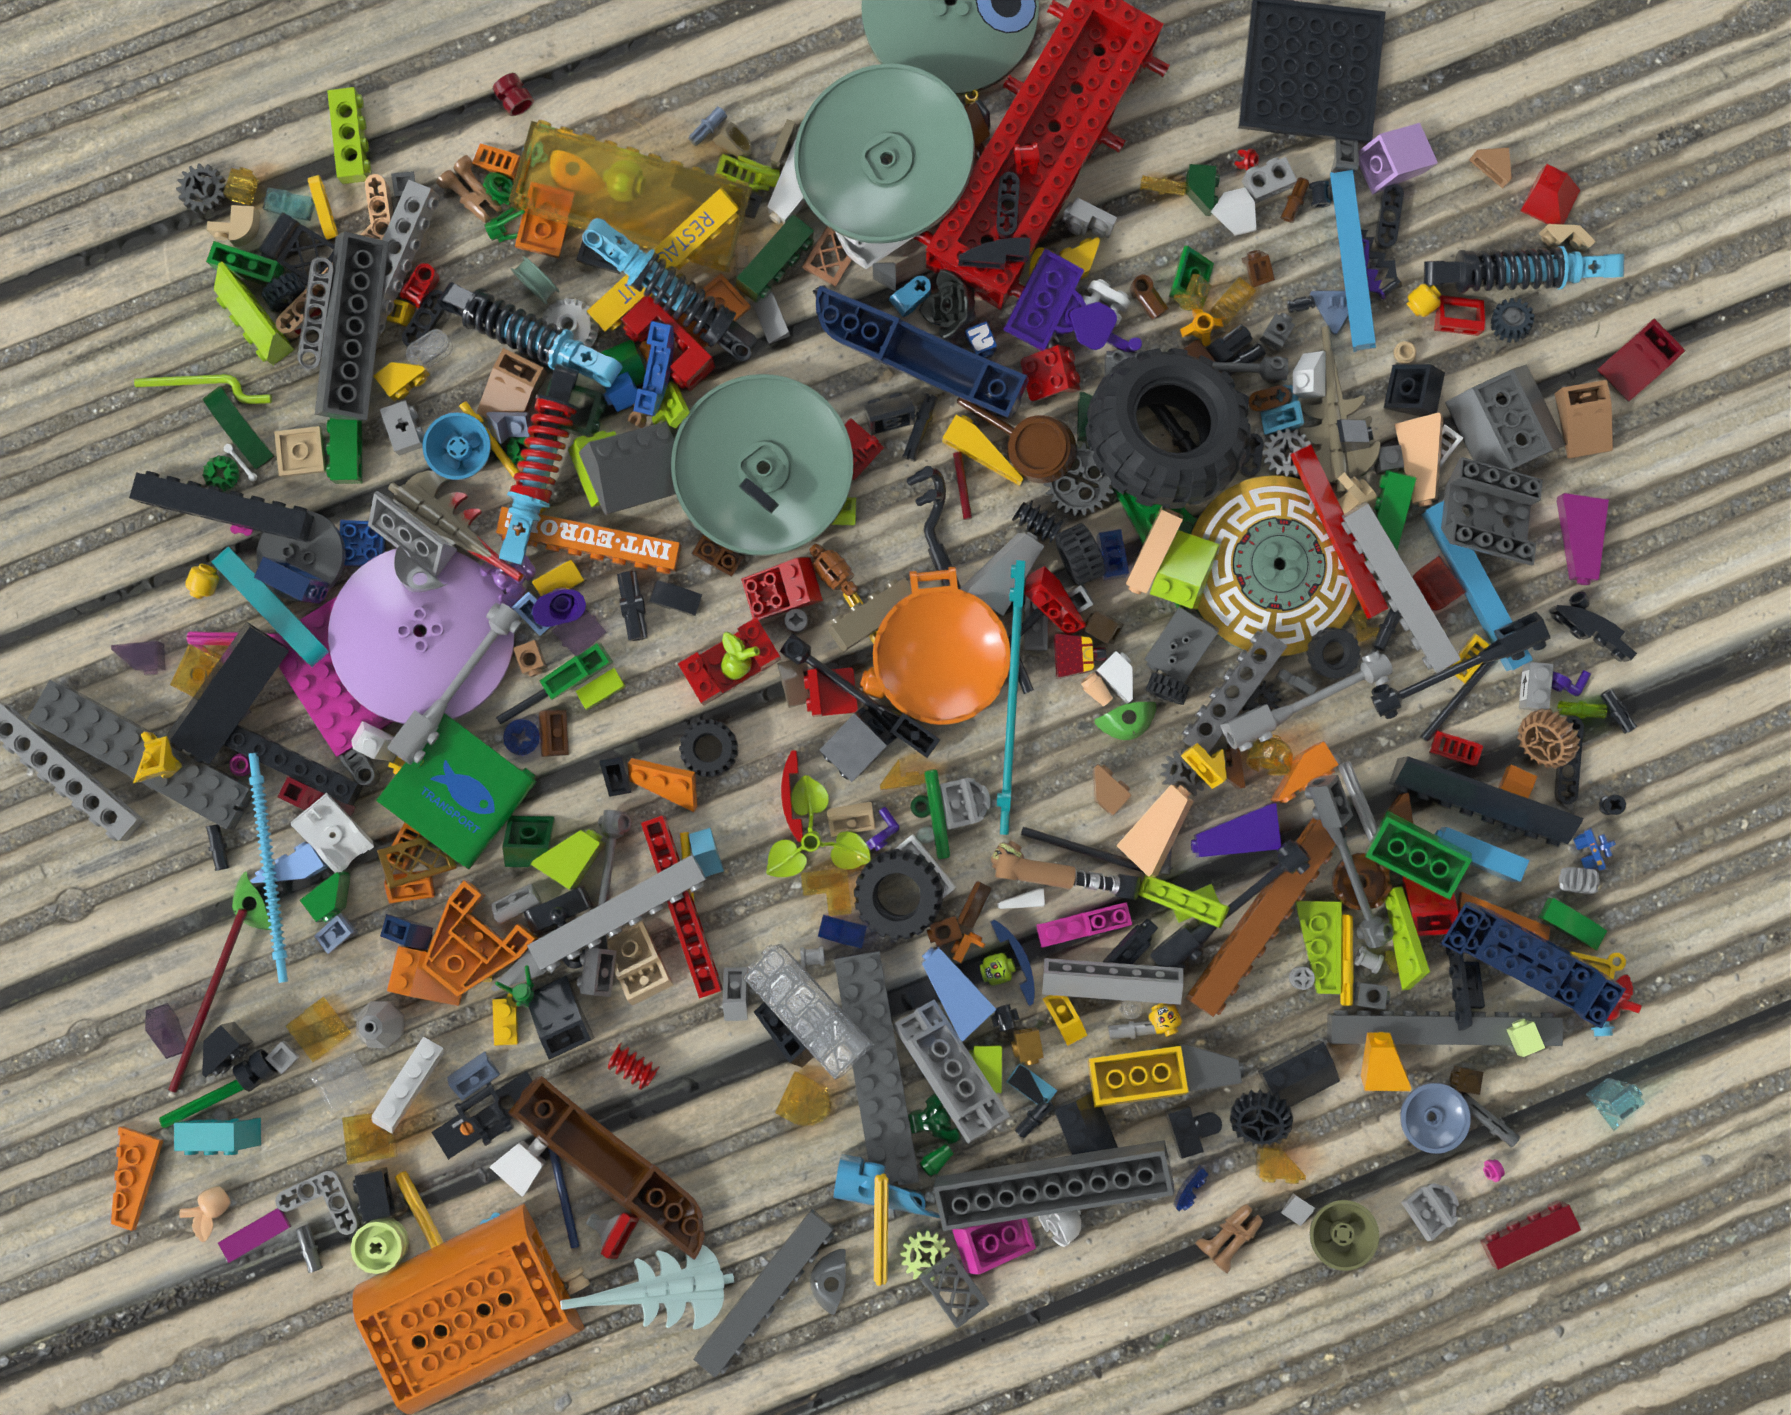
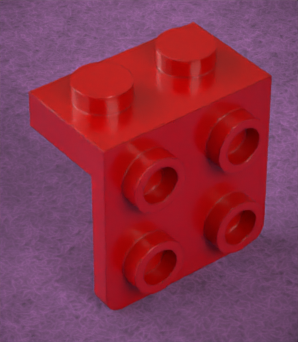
M1056 345L1021 359L1022 372L1029 378L1026 388L1031 401H1037L1063 391L1074 393L1081 390L1079 385L1081 381L1074 364L1075 355L1070 347Z
M852 668L831 669L855 686L854 670ZM817 669L807 670L808 675L804 676L805 689L810 690V698H806L807 712H812L813 717L857 712L858 706L855 697L825 677Z

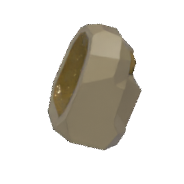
M732 122L724 126L712 139L726 154L733 155L736 158L738 156L747 158L752 150L749 138Z

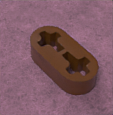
M1274 386L1252 393L1248 404L1256 412L1268 411L1289 404L1292 400V392L1285 386ZM1280 390L1281 392L1286 393V396L1283 397L1282 402L1279 399L1273 400L1272 398L1274 396H1278ZM1258 396L1262 399L1268 398V401L1261 403V407L1254 403L1258 400Z

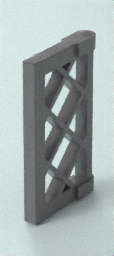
M953 1252L919 1275L922 1282H924L956 1328L961 1327L970 1318L989 1305ZM952 1263L957 1271L956 1273L945 1272V1269ZM934 1275H940L937 1286H934L929 1280ZM944 1276L955 1277L953 1288L941 1287ZM959 1278L965 1280L969 1286L968 1289L957 1288ZM940 1291L952 1292L949 1303L944 1301ZM956 1293L967 1294L965 1305L954 1304ZM971 1294H974L979 1300L974 1305H969ZM952 1308L963 1309V1313L956 1317L952 1312Z

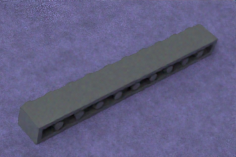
M1334 1010V1014H1327V1042L1333 1044H1365L1367 1032L1391 1033L1395 1044L1513 1046L1506 1029L1513 1027V1022L1525 1019L1535 1023L1544 1046H1563V1018L1555 1017L1553 1012H1540V1016H1532V1012H1517L1518 1016H1509V1012H1495V1016H1486V1012L1472 1011L1473 1025L1464 1031H1459L1458 1024L1455 1021L1456 1011H1449V1015H1440V1011H1426V1015H1417V1011H1403V1015H1394V1011L1380 1010V1015H1371L1370 1010H1357V1014H1348V1010Z

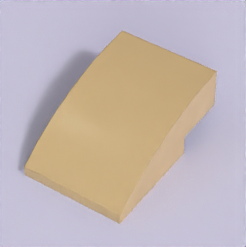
M643 920L632 926L629 924L621 928L622 932L613 937L607 935L608 950L617 951L614 973L622 986L627 1001L632 1006L673 986L669 973Z

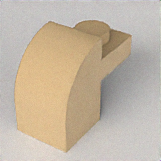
M231 205L230 223L207 221V231L217 240H228L229 238V241L235 247L244 246L250 243L258 233L260 212L254 206Z
M1344 472L1338 478L1348 490L1338 500L1344 514L1364 502H1367L1373 511L1377 500L1375 491L1364 478L1359 481L1355 476L1350 478Z

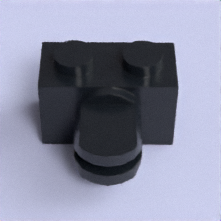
M1187 1104L1165 1111L1176 1150L1181 1159L1203 1153L1204 1150L1200 1139L1218 1134L1222 1129V1120L1213 1112L1193 1117L1191 1108Z

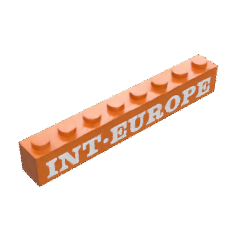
M501 507L496 534L502 537V541L506 538L512 517L507 507ZM539 514V522L534 521L527 546L537 547V544L545 545V549L559 552V549L568 550V554L574 556H581L582 553L589 554L591 559L598 561L609 558L613 559L612 563L618 565H625L626 562L633 563L635 568L643 570L653 567L657 568L656 572L662 574H670V571L676 572L682 547L679 542ZM520 524L519 527H514L517 536L526 531L523 528V524Z

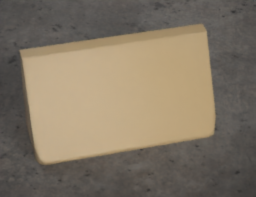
M871 802L827 809L831 837L837 836L843 831L856 833L876 829Z

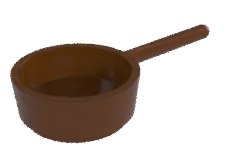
M962 398L957 399L958 405L1010 435L1008 442L1010 460L1015 470L1026 480L1041 484L1050 483L1063 477L1072 467L1077 451L1076 440L1071 429L1061 420L1045 415H1035L1024 419L1016 427H1013L978 405Z

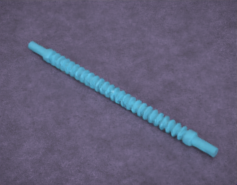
M250 753L251 777L249 782L250 785H253L251 791L254 792V795L251 797L255 799L252 804L256 806L253 810L256 811L254 817H257V821H255V824H258L256 830L259 831L257 837H260L257 843L261 844V847L258 849L262 851L259 856L263 858L260 863H263V867H261L264 870L262 876H265L263 883H266L264 889L267 890V893L264 895L268 897L265 902L269 904L266 909H269V913H267L270 916L268 922H271L269 929H272L270 935L273 936V939L270 941L274 943L271 946L274 949L272 957L273 960H276L278 982L282 983L288 982L285 958L288 956L287 951L284 950L286 944H283L285 937H282L284 931H281L283 924H280L282 918L279 917V914L282 912L278 910L281 905L277 903L280 898H277V894H279L276 891L278 885H275L277 878H274L276 872L273 871V868L276 866L272 864L275 859L271 857L274 852H271L273 846L270 845V842H272V839H269L271 833L268 832V829H270V826H267L270 820L266 819L269 813L265 812L268 807L265 806L267 800H264L266 794L263 793V790H265V787H262L264 776H261L259 757L256 753Z

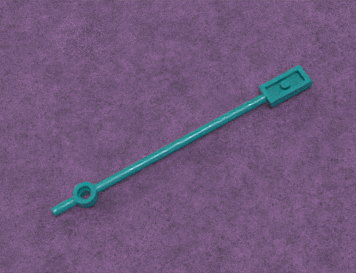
M1016 560V565H1011V578L1015 579V586L1010 588L1009 601L1014 602L1003 787L1002 793H997V807H1001V835H1009L1026 565L1024 560Z

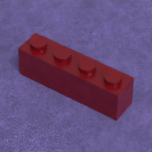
M1554 1201L1548 1204V1208L1541 1212L1539 1210L1527 1214V1218L1520 1222L1515 1220L1506 1224V1228L1499 1232L1494 1230L1485 1235L1486 1238L1480 1240L1491 1265L1497 1270L1502 1269L1581 1231L1570 1205L1563 1201Z

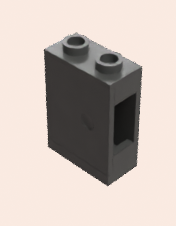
M1179 605L1144 659L1147 661L1146 665L1156 672L1161 670L1167 674L1166 676L1184 683L1217 635L1219 628L1187 607Z

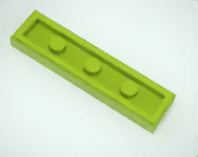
M1146 874L1139 888V896L1220 929L1230 908L1159 878L1149 877Z

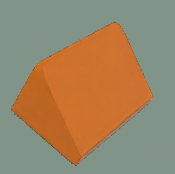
M428 870L412 872V874L415 875ZM401 873L394 874L393 877L396 881L407 877V875ZM432 876L392 889L388 888L386 879L384 882L389 903L433 898L435 896Z

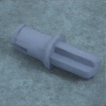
M717 106L708 117L700 121L701 124L689 135V141L693 145L698 146L710 133L713 134L717 126L727 118L724 110Z

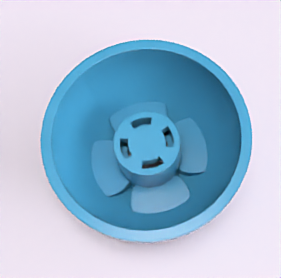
M449 413L437 418L428 427L423 438V454L427 464L435 473L447 479L462 480L476 475L486 465L490 456L491 442L487 430L479 420L465 413Z

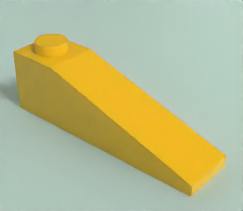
M955 415L942 438V442L1020 486L1024 478L977 426L972 424L974 421L965 415L961 417Z

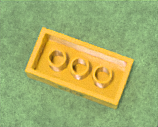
M1181 1046L1089 1058L1087 1061L1094 1108L1182 1096L1188 1093Z

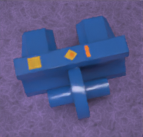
M1592 828L1585 829L1584 833L1576 836L1573 840L1577 850L1590 846L1592 855L1581 858L1584 868L1591 870L1598 868L1600 871L1606 869L1600 850L1604 851L1606 858L1612 856L1610 847L1615 846L1616 843L1614 840L1607 842L1605 834L1598 836L1601 843L1598 845Z

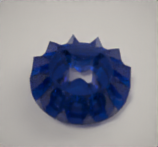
M526 719L512 721L506 727L503 734L506 748L516 755H527L533 752L540 740V732L537 726ZM525 729V736L531 740L523 741L519 746V739L513 736V733L521 734Z

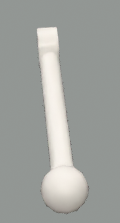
M226 444L224 451L232 455L248 474L250 481H256L257 475L252 473L234 452V447L231 444Z

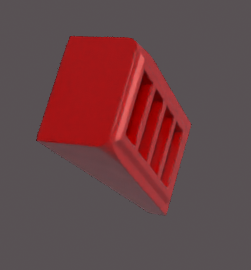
M1436 731L1429 752L1470 767H1476L1483 745ZM1442 738L1446 739L1443 751L1439 750ZM1451 742H1455L1452 753H1448ZM1464 745L1461 757L1457 756L1460 746ZM1472 748L1473 751L1470 759H1467L1469 749Z

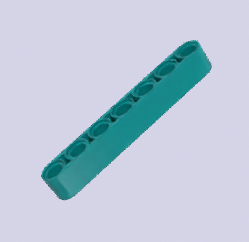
M229 546L211 561L312 668L329 653L327 648L262 581L254 578L255 573Z

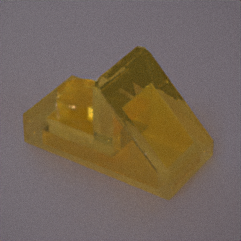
M898 759L881 782L880 790L922 785L926 783L925 775H920L919 771L906 772V777H901Z

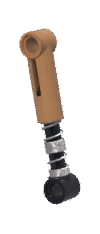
M1002 854L998 855L995 877L1020 880L1071 889L1073 885L1074 887L1077 885L1089 890L1097 891L1101 889L1103 892L1107 890L1115 894V897L1138 900L1141 877L1124 874L1104 876L1102 873L1090 871L1085 873L1083 870L1077 872L1074 866Z

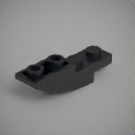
M1556 605L1550 608L1549 612L1553 614L1552 618L1557 623L1565 624L1571 629L1570 633L1577 639L1585 640L1593 636V641L1599 646H1605L1609 649L1611 656L1619 662L1631 661L1637 653L1620 639L1625 631L1608 619L1591 611L1573 606Z

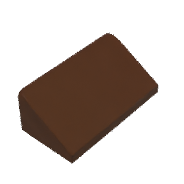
M566 710L540 711L541 756L569 755Z
M979 881L975 882L957 919L958 923L968 928L974 927L990 894L991 887Z

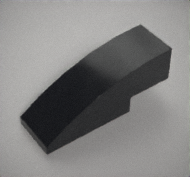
M1008 238L984 243L959 255L958 266L1004 270L1005 261L1028 262L1030 238Z

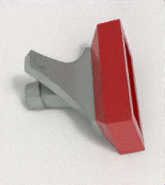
M593 1213L588 1218L586 1224L596 1230L601 1237V1255L607 1259H618L639 1219L632 1213H622L612 1219L604 1220L599 1215Z

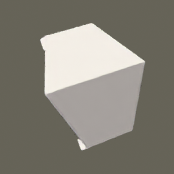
M1246 187L1224 192L1211 213L1234 236L1256 231L1255 202Z

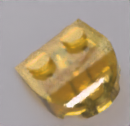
M794 1071L775 1113L794 1124L811 1127L822 1123L828 1117L832 1101L829 1098L828 1089L825 1085L800 1072Z

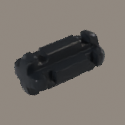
M1311 295L1309 298L1301 297L1294 299L1292 302L1291 300L1287 301V308L1290 313H1293L1294 310L1300 312L1309 310V307L1315 308V299Z

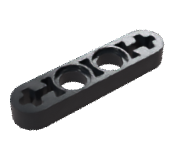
M1576 716L1566 718L1568 723L1573 721V724L1577 725V729H1575L1578 731L1576 737L1580 739L1578 744L1580 748L1576 752L1575 757L1566 764L1573 768L1574 774L1571 778H1566L1562 772L1564 766L1556 768L1554 795L1560 804H1572L1578 797L1584 724ZM1562 781H1573V785L1567 786V792L1571 793V797H1567L1565 800V796H1561V792L1566 791V784H1562Z

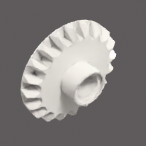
M568 298L557 300L556 303L549 305V308L543 313L542 318L547 321V325L554 323L557 327L563 328L566 322H573L574 325L570 329L574 335L573 340L583 342L584 346L588 348L594 344L597 338L599 326L587 312L590 307L585 302Z

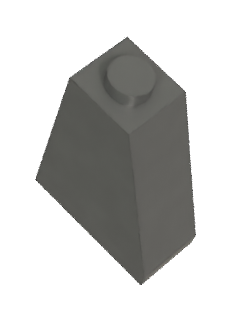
M1177 1043V1046H1181L1188 1091L1242 1083L1241 1077H1244L1243 1064L1239 1063L1236 1058L1185 1043Z

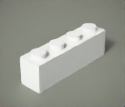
M425 1037L421 1039L372 1114V1122L393 1134L442 1058L443 1048Z

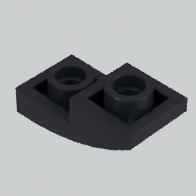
M656 580L649 602L669 610L674 609L690 616H696L702 594Z

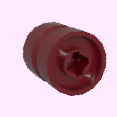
M516 73L502 76L494 83L492 88L498 99L503 101V106L510 116L524 113L534 103V99L528 90L522 88L524 84Z

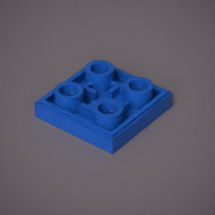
M340 520L339 532L345 544L346 554L344 566L361 567L371 559L385 553L386 539L368 526L369 521Z

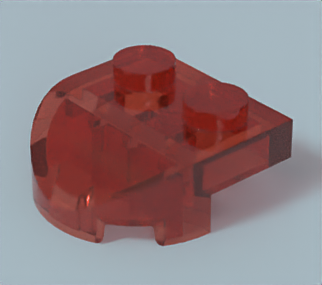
M1440 555L1420 568L1412 577L1432 611L1445 608L1466 593L1464 587Z

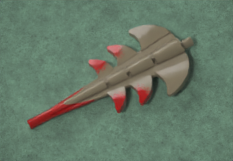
M424 471L412 476L405 485L398 486L394 482L389 485L388 490L394 493L393 500L451 545H457L494 565L518 582L523 579L524 574L503 559H499V555L469 529L475 518L482 513L480 509H467L457 516L454 515L458 505L468 498L467 494L454 492L448 493L439 499L436 498L441 487L451 481V479L444 478L434 471Z

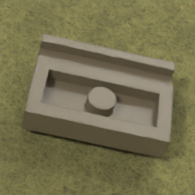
M789 119L786 120L770 159L771 167L778 169L780 173L797 136L796 122Z

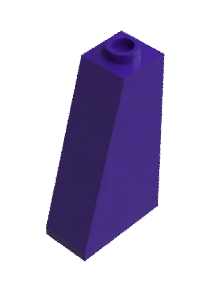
M1276 803L1267 804L1194 834V839L1191 840L1192 853H1196V857H1208L1279 849L1281 841Z

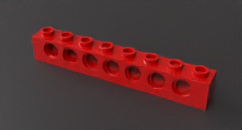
M662 815L642 822L641 826L657 874L680 862L666 816ZM689 889L682 893V899L672 904L669 900L667 904L700 999L722 991L723 987Z

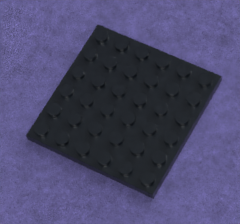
M1252 0L1238 129L1331 140L1336 138L1355 140L1358 143L1366 144L1371 142L1373 138L1386 11L1291 0Z

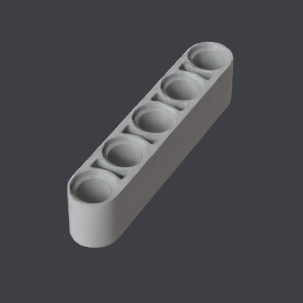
M324 257L314 258L309 271L297 355L299 363L306 369L316 368L321 357L333 274L332 263ZM320 261H324L328 265L327 271L323 274L317 273L315 268L316 264ZM316 284L324 286L325 291L322 296L313 295L312 289ZM313 307L321 309V316L317 319H312L309 316V311ZM316 330L318 338L315 341H308L306 339L307 331ZM307 352L315 355L314 361L310 364H306L302 360L303 355Z

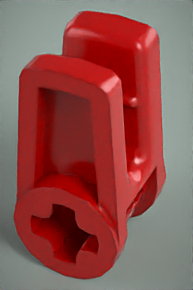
M1032 142V145L1025 146L1014 144V163L1017 176L1023 175L1025 166H1028L1031 174H1037L1039 163L1038 143Z

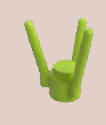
M738 156L740 161H736V165L758 172L757 180L761 184L730 186V191H768L769 187H776L780 177L778 169H773L770 166Z

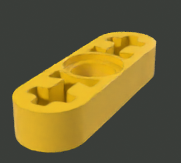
M320 175L309 177V187L324 236L327 240L338 236V231Z

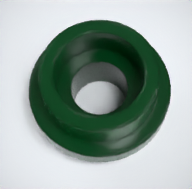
M924 795L916 796L910 805L911 812L918 818L928 817L930 815L928 797ZM920 802L926 804L924 811H919L917 808Z

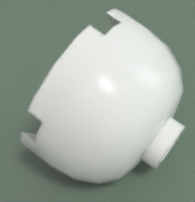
M1080 1210L1038 1216L1045 1231L1048 1232L1050 1229L1055 1235L1052 1239L1060 1246L1065 1247L1081 1231Z

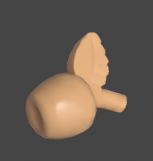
M220 1186L204 1190L197 1199L199 1206L180 1209V1218L194 1217L192 1224L193 1232L201 1242H205L210 1237L213 1230V1219L221 1216L231 1204V1199L226 1194L224 1188Z

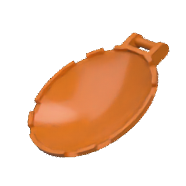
M948 567V570L921 573L909 571L912 594L899 601L887 613L875 637L873 665L877 681L889 701L898 710L913 719L938 725L968 720L983 711L996 699L1008 676L1010 645L1006 630L989 605L973 594L958 589L955 567ZM949 579L950 586L918 589V582Z

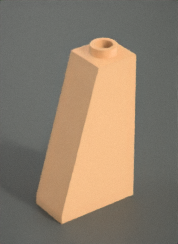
M1440 412L1395 424L1399 445H1401L1405 473L1416 477L1411 497L1412 503L1414 505L1419 504V507L1430 506L1433 504V500H1438L1443 415Z
M1161 507L1126 580V585H1129L1128 589L1139 595L1141 592L1147 594L1183 520V515L1171 509H1163Z
M1171 784L1117 845L1149 877L1156 878L1194 802L1189 798L1190 792L1182 785L1178 787Z

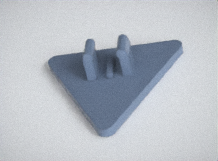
M1311 291L1310 295L1314 297L1315 305L1327 326H1330L1332 334H1337L1348 316L1345 291Z

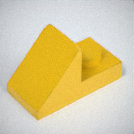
M1196 743L1181 755L1212 789L1227 779L1223 749L1210 756L1204 748Z

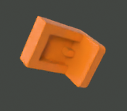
M970 932L969 935L964 933L963 938L960 941L956 940L950 951L953 953L952 959L961 963L971 942L984 948L985 943L981 942L983 937L973 932Z

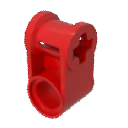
M427 263L418 265L410 279L403 286L400 298L408 299L416 304V308L419 309L429 292L434 290L438 284V272ZM431 271V277L428 280H423V274Z

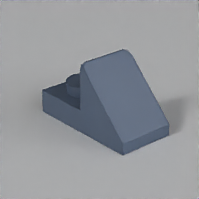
M529 412L486 413L490 433L499 443H503L508 437L531 436L527 431L529 426H532Z
M340 913L315 935V938L327 954H329L358 932L346 915Z

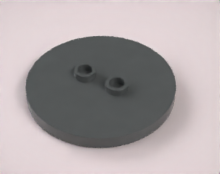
M307 511V513L314 516L307 543L263 532L257 548V567H259L263 557L284 560L328 582V591L340 578L345 564V544L337 527L326 517L312 511ZM266 584L275 594L289 600L300 601Z

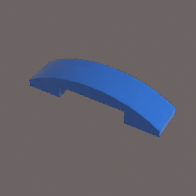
M651 321L647 344H650L651 348L643 389L637 390L633 411L655 416L664 398L671 373L674 331L671 325Z

